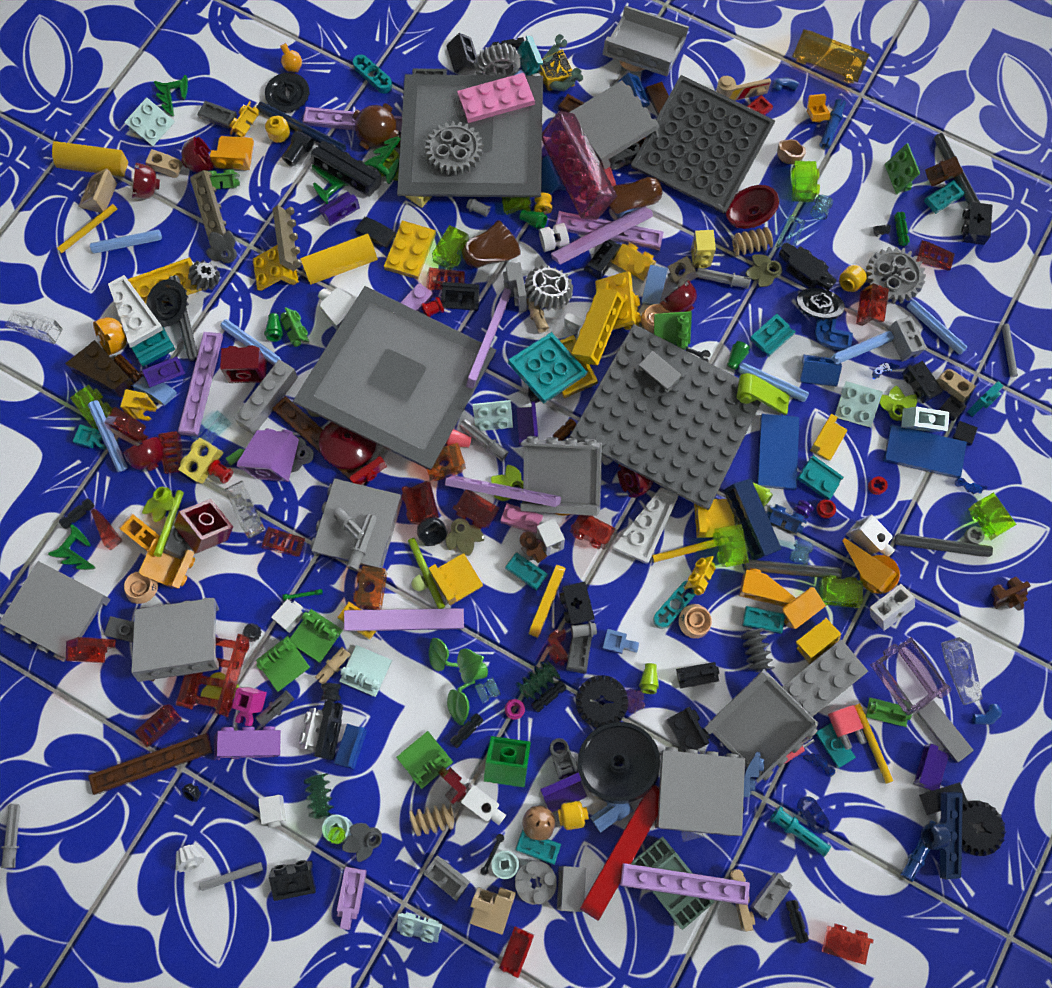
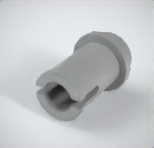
M470 198L467 203V208L470 212L474 211L484 217H487L491 207L478 202L476 198Z
M589 621L588 624L571 625L572 637H593V635H597L596 624Z

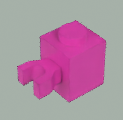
M252 687L236 688L232 708L239 710L240 713L236 716L235 722L243 723V718L245 717V725L252 726L253 713L262 712L267 692Z

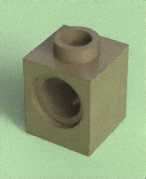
M687 256L667 266L670 271L668 273L669 279L678 286H682L687 280L691 281L699 277ZM685 269V272L678 276L679 271Z

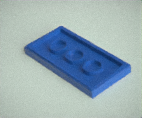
M761 414L758 485L765 488L796 490L799 417Z
M891 425L884 461L959 479L962 475L967 442Z

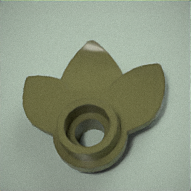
M756 254L752 256L755 266L746 271V276L751 277V280H758L759 287H767L773 283L775 278L781 275L782 267L779 262L771 261L768 256Z
M459 518L451 524V532L446 537V546L448 550L458 547L463 554L470 556L474 549V542L484 541V535L478 526L469 525L467 520ZM459 524H462L464 526V530L462 532H459L457 530V526Z

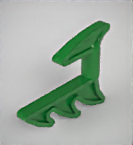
M186 75L181 80L168 83L154 81L156 88L163 94L156 93L157 97L164 103L161 106L171 116H174L171 89L180 88L181 96L185 100L188 92V78Z
M399 137L386 140L384 144L389 146L373 151L375 155H381L374 156L364 162L366 166H372L385 175L387 184L392 182L399 169V159L395 160L389 170L383 166V163L399 143Z
M312 164V169L331 185L325 191L317 183H313L318 196L324 203L328 204V198L341 187L349 185Z
M71 524V534L58 549L49 552L48 555L56 558H69L61 563L65 565H78L76 566L78 570L95 569L94 565L69 549L76 539L88 547L91 546L87 537Z

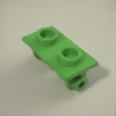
M224 170V173L208 171L212 174L210 180L212 186L216 189H221L220 182H223L224 189L240 186L239 179H236L240 174L234 172V170Z
M286 307V312L280 315V320L286 331L292 329L287 333L291 344L297 347L301 345V341L309 343L308 332L300 322V315L297 311Z
M869 698L866 717L907 727V721L911 719L912 712H909L910 707Z

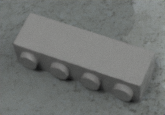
M279 359L234 417L237 424L254 435L271 414L272 408L284 397L298 378L295 369Z

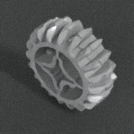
M497 43V45H491L489 48L485 47V50H481L480 54L476 55L474 60L475 72L477 75H514L518 72V68L521 67L520 56L516 48L512 47L511 44L506 45V43L500 45Z
M542 265L539 268L535 267L533 271L528 273L525 279L526 297H529V302H534V306H541V309L544 307L548 311L551 308L555 311L558 307L562 309L564 305L569 303L572 297V279H568V274H563L562 270H556V267L550 268L549 265L546 268Z

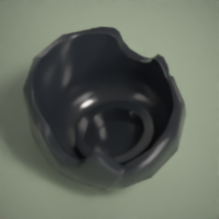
M437 517L424 519L417 526L418 538L425 546H435L442 543L448 534L443 521Z

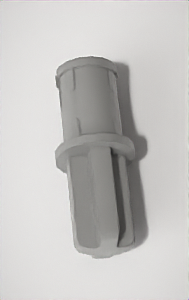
M342 508L335 510L333 517L341 524V528L344 531H348L353 538L359 540L364 535V532L357 526L355 519L348 516Z

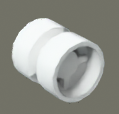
M564 223L554 225L552 229L550 227L539 229L540 241L544 252L554 250L556 246L562 248L570 244Z

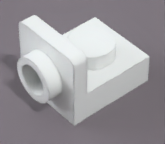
M567 313L564 319V326L571 332H577L576 340L585 320L570 313Z

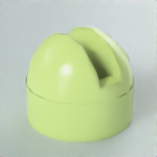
M421 574L416 576L411 582L412 588L416 591L428 588Z

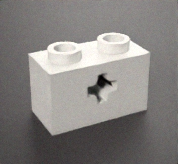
M556 519L541 521L537 526V538L544 543L545 547H543L545 554L549 556L563 550L565 538Z
M900 584L870 607L871 618L885 631L915 608V597Z

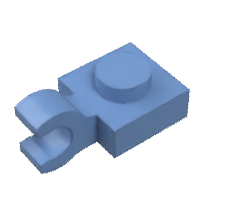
M607 629L603 650L622 654L623 649L637 653L639 642L626 640V633Z

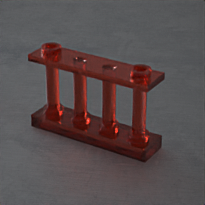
M237 634L236 641L216 637V646L233 648L230 660L217 658L219 667L228 668L225 680L203 676V672L184 675L176 705L193 710L195 703L216 708V714L228 717L232 709V700L244 658L249 650L250 639L242 634ZM200 684L222 688L219 700L198 696Z

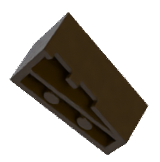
M95 340L65 363L73 373L79 374L120 398L124 396L126 389L132 390L134 388V383Z

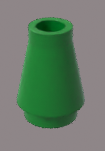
M521 211L520 220L536 229L546 226L548 217L544 215V212Z
M276 313L268 315L264 332L266 339L271 342H277L283 336L279 315Z
M736 341L732 345L727 366L737 370L738 366L749 354L748 350L750 347L744 342Z

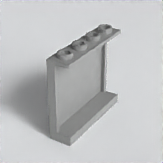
M625 5L623 16L611 37L607 36L605 39L602 55L668 76L686 41L689 26Z
M622 80L568 113L573 127L604 169L611 166L609 162L611 157L652 132L657 138L659 137L658 128L660 127L655 118H651L649 110L646 107H642L639 97H635L632 88L629 85L626 86Z
M529 436L521 442V446H524L523 489L561 497V503L556 507L523 501L521 503V511L591 516L599 514L602 443H597V440L594 439L577 442L575 438L558 441V438L555 437L539 440V437Z
M334 479L333 484H330L328 487V500L322 506V519H319L317 522L316 531L318 532L316 538H313L310 548L315 556L321 554L349 561L352 553L351 548L354 547L356 539L348 531H344L341 528V524L334 519L333 513L335 510L342 508L348 516L355 519L360 529L365 516L372 514L377 520L365 549L366 555H363L360 564L382 572L403 501L401 495Z
M38 561L1 618L0 624L5 626L4 631L15 635L16 632L22 635L20 637L21 640L29 644L34 641L38 644L36 648L46 653L51 650L55 653L53 657L63 662L66 659L73 662L74 659L70 656L101 605L107 606L111 599Z
M203 598L202 600L184 601L182 603L164 604L162 606L144 607L143 609L135 610L132 674L138 682L219 670V662L216 658V611L219 610V607L214 598Z
M763 669L704 729L709 734L713 733L733 754H738L739 758H744L747 768L755 753L761 752V758L764 759V771H760L759 777L756 778L758 783L761 779L766 781L773 774L772 769L776 765L781 767L788 760L786 756L791 751L793 753L797 752L803 744L801 742L806 737L810 739L818 731L816 729L818 722Z
M665 747V750L660 751L659 804L655 828L742 836L745 759L739 758L738 754L730 753L726 754V757L718 756V752L707 751L706 755L698 754V750L686 749V752H678V748Z

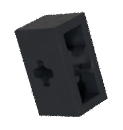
M970 202L968 207L964 208L962 213L964 224L961 228L963 242L980 245L986 244L991 237L992 204Z
M586 582L563 586L562 593H559L561 604L566 606L567 611L564 612L566 624L570 623L571 626L588 624L589 621L594 623L595 618ZM576 601L580 605L579 609L573 606V602Z

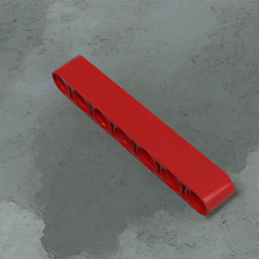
M656 785L642 797L580 907V910L597 921L601 918L620 884L622 864L632 863L658 816L659 787Z

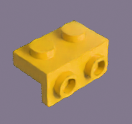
M630 242L628 245L622 243L612 263L644 281L648 275L650 265H655L656 263L653 260L654 256L646 251L644 253L637 250L639 247Z

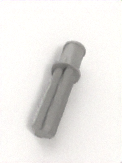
M704 268L697 269L699 276L697 278L730 284V287L736 286L749 289L751 277L735 275V273L732 275Z
M466 419L460 423L459 427L484 446L486 452H490L500 461L506 458L509 452L496 442L497 440L490 439Z
M372 514L365 516L361 527L364 535L359 540H356L354 547L351 548L352 553L346 567L353 571L359 570L363 555H366L365 549L377 520Z
M10 804L8 806L5 844L1 846V849H3L1 868L16 867V854L19 846H16L20 814L19 804Z

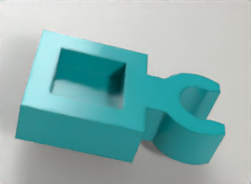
M79 425L73 439L75 444L91 449L96 444L100 449H107L104 444H101L103 438L97 429Z

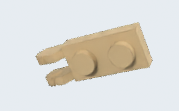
M734 869L729 874L730 880L746 881L743 872L739 869ZM736 904L741 930L745 932L752 931V925H755L753 913L749 912L748 905Z

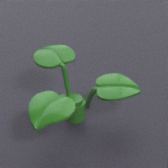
M432 638L429 646V660L432 667L436 671L444 670L445 665L460 668L459 672L465 684L460 686L457 691L455 689L449 691L447 706L452 718L459 725H464V721L469 713V701L467 696L462 693V690L471 684H475V680L487 677V666L485 663H482L484 656L464 648L458 653L457 663H450L447 661L449 651L445 643L438 638Z

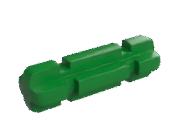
M897 212L894 218L895 222H897L898 242L900 246H906L910 242L907 235V222L904 220L906 216L904 212Z

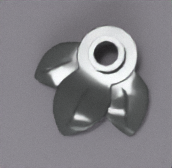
M227 231L224 236L217 232L210 233L209 244L211 247L206 250V253L213 261L232 263L236 259L237 252L234 249L236 241L231 231Z
M297 437L299 442L291 473L298 471L303 464L310 463L314 457L313 450L306 446L305 441L300 437Z
M356 823L349 828L351 835L345 839L342 850L356 853L357 861L361 862L371 856L373 848L381 844L382 833L378 828H369L365 823Z

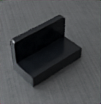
M458 33L446 45L455 73H458L465 66L475 69L474 60L477 55L472 38Z

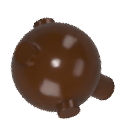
M386 103L383 106L370 105L361 111L357 109L354 112L352 119L355 120V132L360 140L359 146L364 150L368 151L369 147L381 148L387 146L384 142L394 137L400 138L396 148L400 149L401 132L397 130L396 120L391 113L393 108Z

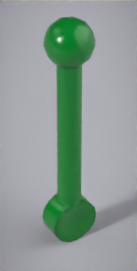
M318 589L312 592L293 595L284 594L282 599L286 601L287 599L322 595L323 590Z

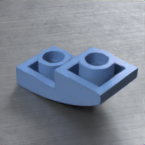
M650 265L642 304H660L668 268Z
M144 376L133 385L137 392L146 393L153 402L164 406L177 394L174 389L165 383L149 388Z
M761 752L755 753L745 773L744 797H750L752 791H755L756 780L752 777H759L760 771H764V759L761 758Z

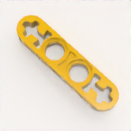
M556 565L531 625L529 635L539 637L564 576L565 567Z

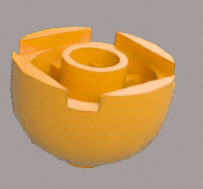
M105 317L93 322L94 332L96 336L99 335L101 340L99 343L108 355L115 354L124 348L127 337L122 324L118 320Z

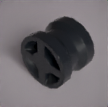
M321 684V689L323 690L321 701H341V696L339 695L341 684Z

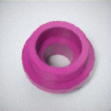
M512 699L505 705V713L510 719L517 720L524 715L525 706L520 700ZM513 706H517L519 708V711L517 713L511 712V708Z

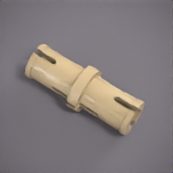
M527 298L526 302L531 313L530 317L531 320H534L538 333L548 331L549 326L544 318V311L539 305L534 306V302H529V298Z
M341 647L331 660L328 659L326 661L327 664L315 678L322 684L326 683L335 672L340 670L339 667L351 654Z

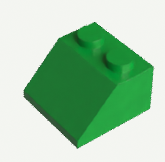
M491 736L485 764L484 782L525 787L531 742Z

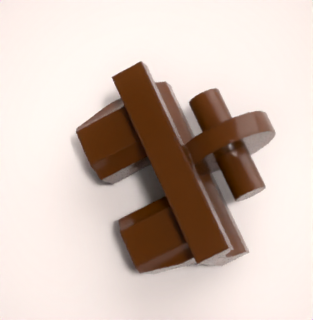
M957 156L925 169V173L932 187L962 174L963 170Z
M526 531L520 535L519 542L523 546L521 547L523 553L528 557L531 556L537 563L547 557L542 549L545 547L544 543L534 533Z
M1014 577L1007 582L1008 590H1005L1001 584L992 587L991 594L995 599L993 605L996 609L1007 605L1009 609L1014 607L1020 611L1024 609V602L1028 601L1026 597L1028 595L1027 589L1031 585L1028 581L1023 583L1018 577Z

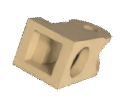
M151 149L145 162L155 172H160L173 178L179 176L183 167L179 159Z
M946 369L936 379L943 390L953 395L962 403L972 395L976 388L974 384L952 369Z

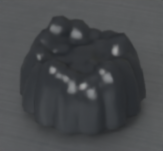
M889 224L873 227L875 236L889 234L891 230V225Z
M254 623L247 624L242 632L244 639L250 642L259 640L262 633L261 627Z
M189 783L182 788L183 795L189 801H198L201 796L198 786Z

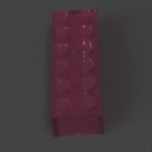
M558 111L542 132V142L581 219L597 220L616 199L617 194L574 113Z

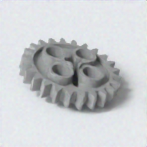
M452 121V124L449 126L445 122V127L438 125L439 130L433 129V135H428L429 140H426L425 146L426 157L429 159L430 165L434 164V169L440 167V173L447 170V175L451 171L454 172V175L457 174V171L464 174V169L470 172V166L476 167V162H480V157L483 156L482 138L479 137V132L474 131V127L469 129L468 124L463 127L461 122L455 125L454 121Z
M888 247L886 252L881 249L879 253L876 252L870 258L866 266L867 271L865 273L868 276L866 282L870 283L868 288H874L873 295L879 293V299L883 296L886 297L885 302H888L889 299H892L893 304H895L897 299L900 303H903L905 299L910 301L912 297H916L925 284L926 274H923L925 268L920 267L922 261L916 262L918 256L911 257L912 251L906 254L905 248L901 252L898 250V247H895L894 251Z

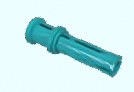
M778 806L769 820L770 822H775L784 828L785 833L794 834L823 857L827 855L831 845H828L814 833L799 824L798 818L787 814L781 806Z

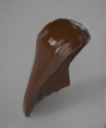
M646 177L633 183L611 186L603 190L604 200L616 214L629 209L658 203L663 194L660 183L652 177Z
M499 220L486 232L470 239L462 249L463 260L472 268L505 262L521 254L516 238Z

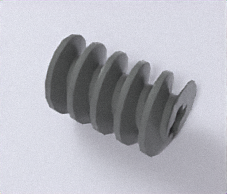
M763 628L751 630L741 635L742 640H748L743 643V647L749 648L745 651V655L751 656L746 660L747 663L753 664L749 666V671L761 672L763 669L768 671L775 668L774 666H768V663L772 662L773 659L766 658L771 651L764 650L769 643L762 642V640L767 638V635L760 634V632L765 630Z

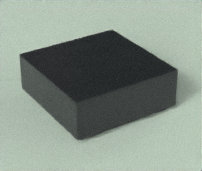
M951 395L939 410L949 412V419L954 422L967 406Z
M959 421L952 439L967 442L966 445L971 446L978 427Z

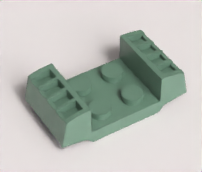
M663 836L631 863V865L693 874ZM652 891L681 930L715 903L709 899Z

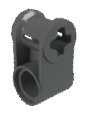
M636 142L629 148L609 159L611 169L616 170L632 164L639 151V144Z
M561 738L553 740L550 744V753L559 780L571 773H579L567 742ZM557 742L564 745L565 749L561 754H557L553 750V745Z

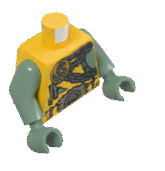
M561 34L555 37L556 45L553 44L542 58L543 65L539 66V72L532 74V76H543L544 85L549 91L564 92L570 87L575 86V81L580 82L583 80V75L580 74L582 71L579 68L572 70L563 49H559L560 47L567 46V40L563 39L564 36Z

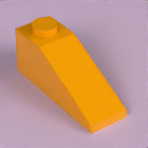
M132 513L118 527L146 551H148L152 541L160 537Z
M844 538L842 541L860 575L867 582L866 587L875 593L877 590L884 593L897 573Z
M750 568L743 574L739 593L741 597L785 607L796 599L767 574L761 573L758 569Z

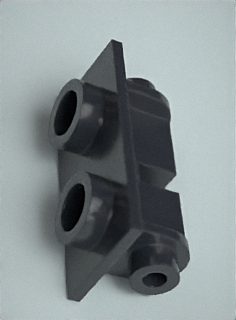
M715 662L676 669L680 689L719 682L718 674L720 673Z

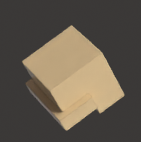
M478 887L470 906L474 908L470 924L503 935L516 892L500 887L498 894Z

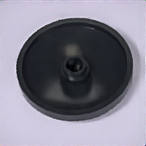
M612 722L595 729L584 740L578 755V770L585 787L598 799L612 804H626L642 798L653 788L660 773V754L655 741L644 729L627 722Z

